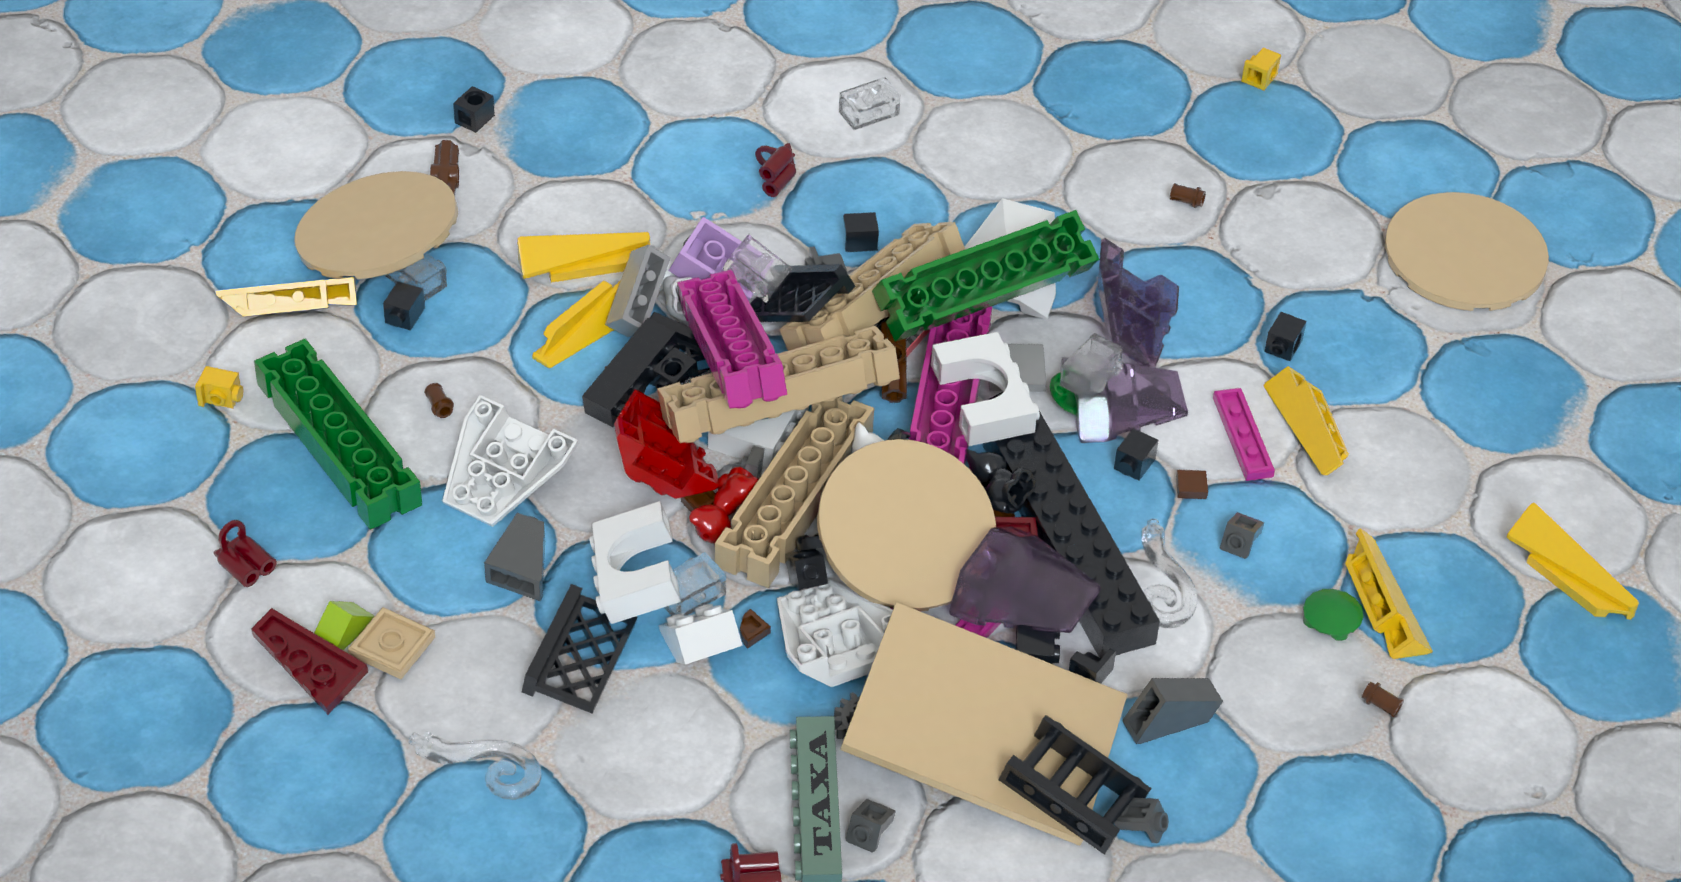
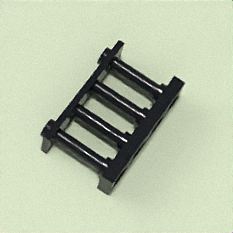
M1045 715L1034 734V737L1040 741L1024 761L1013 755L1006 763L998 780L1105 855L1120 831L1114 823L1133 798H1146L1152 788L1146 785L1140 778L1133 776L1064 728L1061 723ZM1052 748L1065 757L1066 760L1049 780L1034 768L1047 751ZM1076 766L1092 776V779L1077 798L1060 788ZM1102 785H1105L1119 796L1102 817L1087 805Z

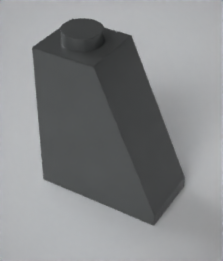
M516 513L484 562L486 583L541 601L543 598L545 528L543 521L535 517Z
M1151 678L1122 721L1135 743L1142 744L1208 723L1223 700L1209 678Z

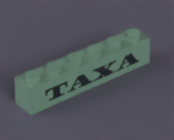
M834 716L796 717V730H790V749H796V755H791V774H797V781H792V800H798V807H793V827H799V834H794V854L800 853V861H795V881L842 882Z

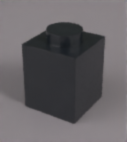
M397 281L383 303L385 323L411 330L425 309L423 288Z
M1133 428L1117 448L1114 469L1140 481L1156 460L1159 440Z

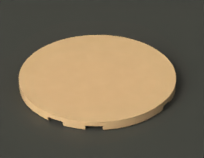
M398 171L367 176L347 183L318 200L300 220L295 232V246L304 265L310 270L320 271L322 276L342 279L343 276H355L356 279L383 276L420 261L424 258L423 254L432 247L437 249L450 235L449 230L451 226L456 224L458 217L457 202L452 190L446 183L428 174Z
M1437 193L1411 201L1393 216L1385 237L1388 263L1396 276H1401L1408 283V287L1426 299L1460 310L1473 311L1474 308H1488L1489 311L1511 307L1512 303L1519 300H1526L1542 284L1549 262L1545 240L1529 219L1502 202L1470 193Z
M901 439L885 440L867 445L846 457L837 466L828 479L820 497L817 529L819 540H821L827 555L826 558L839 578L850 589L870 602L892 608L898 602L918 611H928L932 608L949 605L960 599L976 585L992 558L996 542V521L990 499L984 487L972 471L961 461L933 445Z

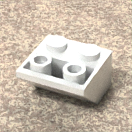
M712 604L697 607L695 608V614L685 616L684 613L675 614L666 618L667 623L659 625L665 642L676 662L686 665L743 646L733 610L723 609L721 605L713 606Z

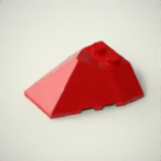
M635 389L614 422L616 438L627 476L635 482H643L651 486L660 495L667 494L674 499L716 490L719 486L717 471L713 464H707L703 459L706 454L705 450L702 447L697 448L694 442L679 443L673 434L672 428L670 429L663 420L660 402Z

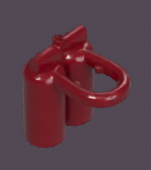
M790 143L778 148L760 146L755 152L757 161L762 165L759 169V174L765 180L762 189L770 197H776L796 174L793 159L795 154L792 153ZM762 152L771 154L767 161L762 157Z
M232 520L220 530L218 536L220 548L213 553L217 557L218 563L244 587L252 586L259 579L260 575H269L277 565L276 559L255 540L246 536L243 522ZM238 527V537L230 542L226 540L227 533L232 528Z
M733 843L730 846V859L721 860L722 874H720V878L724 882H782L777 851L739 854L737 843Z

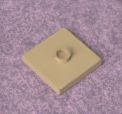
M382 607L348 648V653L370 666L402 679L434 640L435 630Z

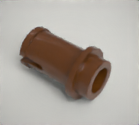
M1174 183L1170 193V200L1192 204L1193 208L1197 206L1202 207L1206 191H1202L1201 187L1194 189Z
M439 383L428 385L424 393L432 405V413L440 418L450 416L454 407L451 398L446 396Z
M1370 682L1362 694V698L1366 700L1365 703L1367 705L1372 703L1389 713L1392 717L1397 715L1404 703L1403 699L1381 688L1379 682L1376 684Z

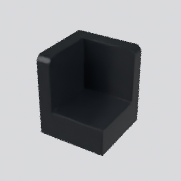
M876 212L844 214L845 251H878L879 229Z
M1110 648L1102 659L1091 652H1087L1084 655L1076 651L1070 658L1069 671L1101 684L1114 668L1116 651Z

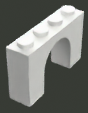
M998 332L933 345L931 366L940 385L967 379H983L996 384L1003 391L996 398L961 405L959 427L968 446L1035 433L1036 420L1040 418L1038 405L1032 403L1028 385L1026 382H1022L1019 367L1010 358L1008 344L1006 342L1003 343Z
M809 407L803 410L788 411L776 418L754 421L749 426L730 428L722 434H711L708 431V449L743 460L744 456L749 457L753 446L765 448L763 467L767 468L805 412L809 410Z
M660 501L592 523L593 536H590L589 539L595 555L591 558L597 573L594 576V583L600 594L596 596V603L601 614L606 613L611 624L681 602L678 580L668 560L635 571H620L624 563L634 555L673 542L670 521Z

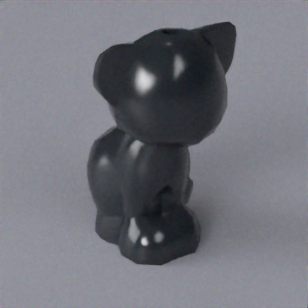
M969 449L965 450L969 469L982 486L986 487L985 491L990 499L992 508L1007 514L1019 511L1023 507L1027 496L1032 494L1036 488V478L1032 475L1030 469L1018 468L1011 473L1007 470L1005 458L999 454L990 452L977 453Z

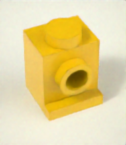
M1263 47L1256 56L1253 55L1250 60L1247 59L1245 61L1241 82L1265 91L1278 74L1281 54Z
M205 366L195 385L198 406L201 407L208 403L233 409L236 402H240L243 397L244 389L240 385L238 372Z

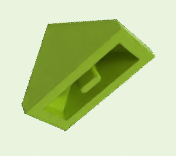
M329 601L314 633L344 650L361 634L375 616L354 602Z

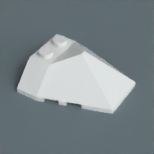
M1002 198L965 245V249L1046 220L1050 224L1055 219V212ZM1056 283L1010 299L1008 302L1019 304L1021 313L1048 320L1056 297Z

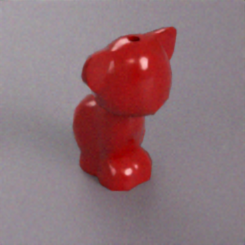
M735 467L729 473L723 474L718 478L719 486L714 496L713 505H702L692 510L689 516L690 522L695 526V531L699 538L715 545L726 527L732 528L728 516L742 505L759 479L757 477H754L748 470L742 467Z

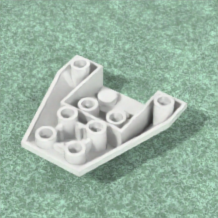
M479 395L464 418L442 502L494 527L564 467L579 441L555 429L549 435L509 417L503 405Z
M829 580L826 585L792 591L788 595L777 598L786 654L801 673L830 687L869 674L892 614V609L882 604L870 602L852 589L833 580Z

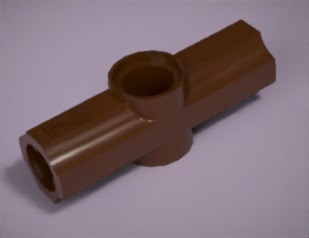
M442 140L441 143L435 145L434 164H431L430 175L446 183L455 196L456 188H459L458 145L452 143L451 140Z
M885 321L881 323V332L883 333L884 340L888 339L896 348L900 379L893 380L889 384L882 386V399L890 403H900L901 400L907 399L906 338L895 342Z

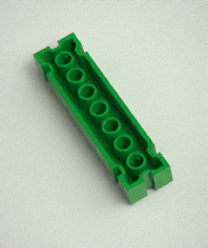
M1073 210L1057 216L1050 224L1046 220L912 268L905 277H903L902 273L882 279L872 290V293L880 310H888L890 317L886 323L894 341L897 342L915 335L922 326L926 331L1059 282L1067 274L1070 278L1086 272L1100 259L1091 240H1083L1081 234L1084 232L1085 227L1077 210Z
M306 338L286 346V353L279 356L272 352L254 360L257 385L267 398L273 397L274 407L352 507L357 505L358 515L370 530L390 521L391 513L397 511L403 515L422 506L419 479L409 467L403 469L402 458L323 359L317 360V352Z

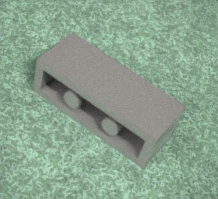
M650 245L631 251L605 325L626 337L634 335L644 321L651 316L671 257Z

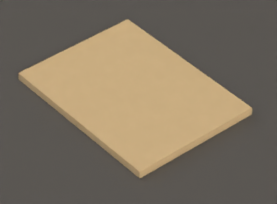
M896 602L840 750L1080 846L1083 839L998 779L1006 763L1013 755L1024 761L1040 741L1034 737V734L1045 715L1061 723L1064 728L1108 758L1127 694ZM1050 748L1034 769L1050 780L1066 758ZM1076 766L1060 788L1077 798L1092 779V776ZM1097 793L1087 805L1092 810L1097 797Z

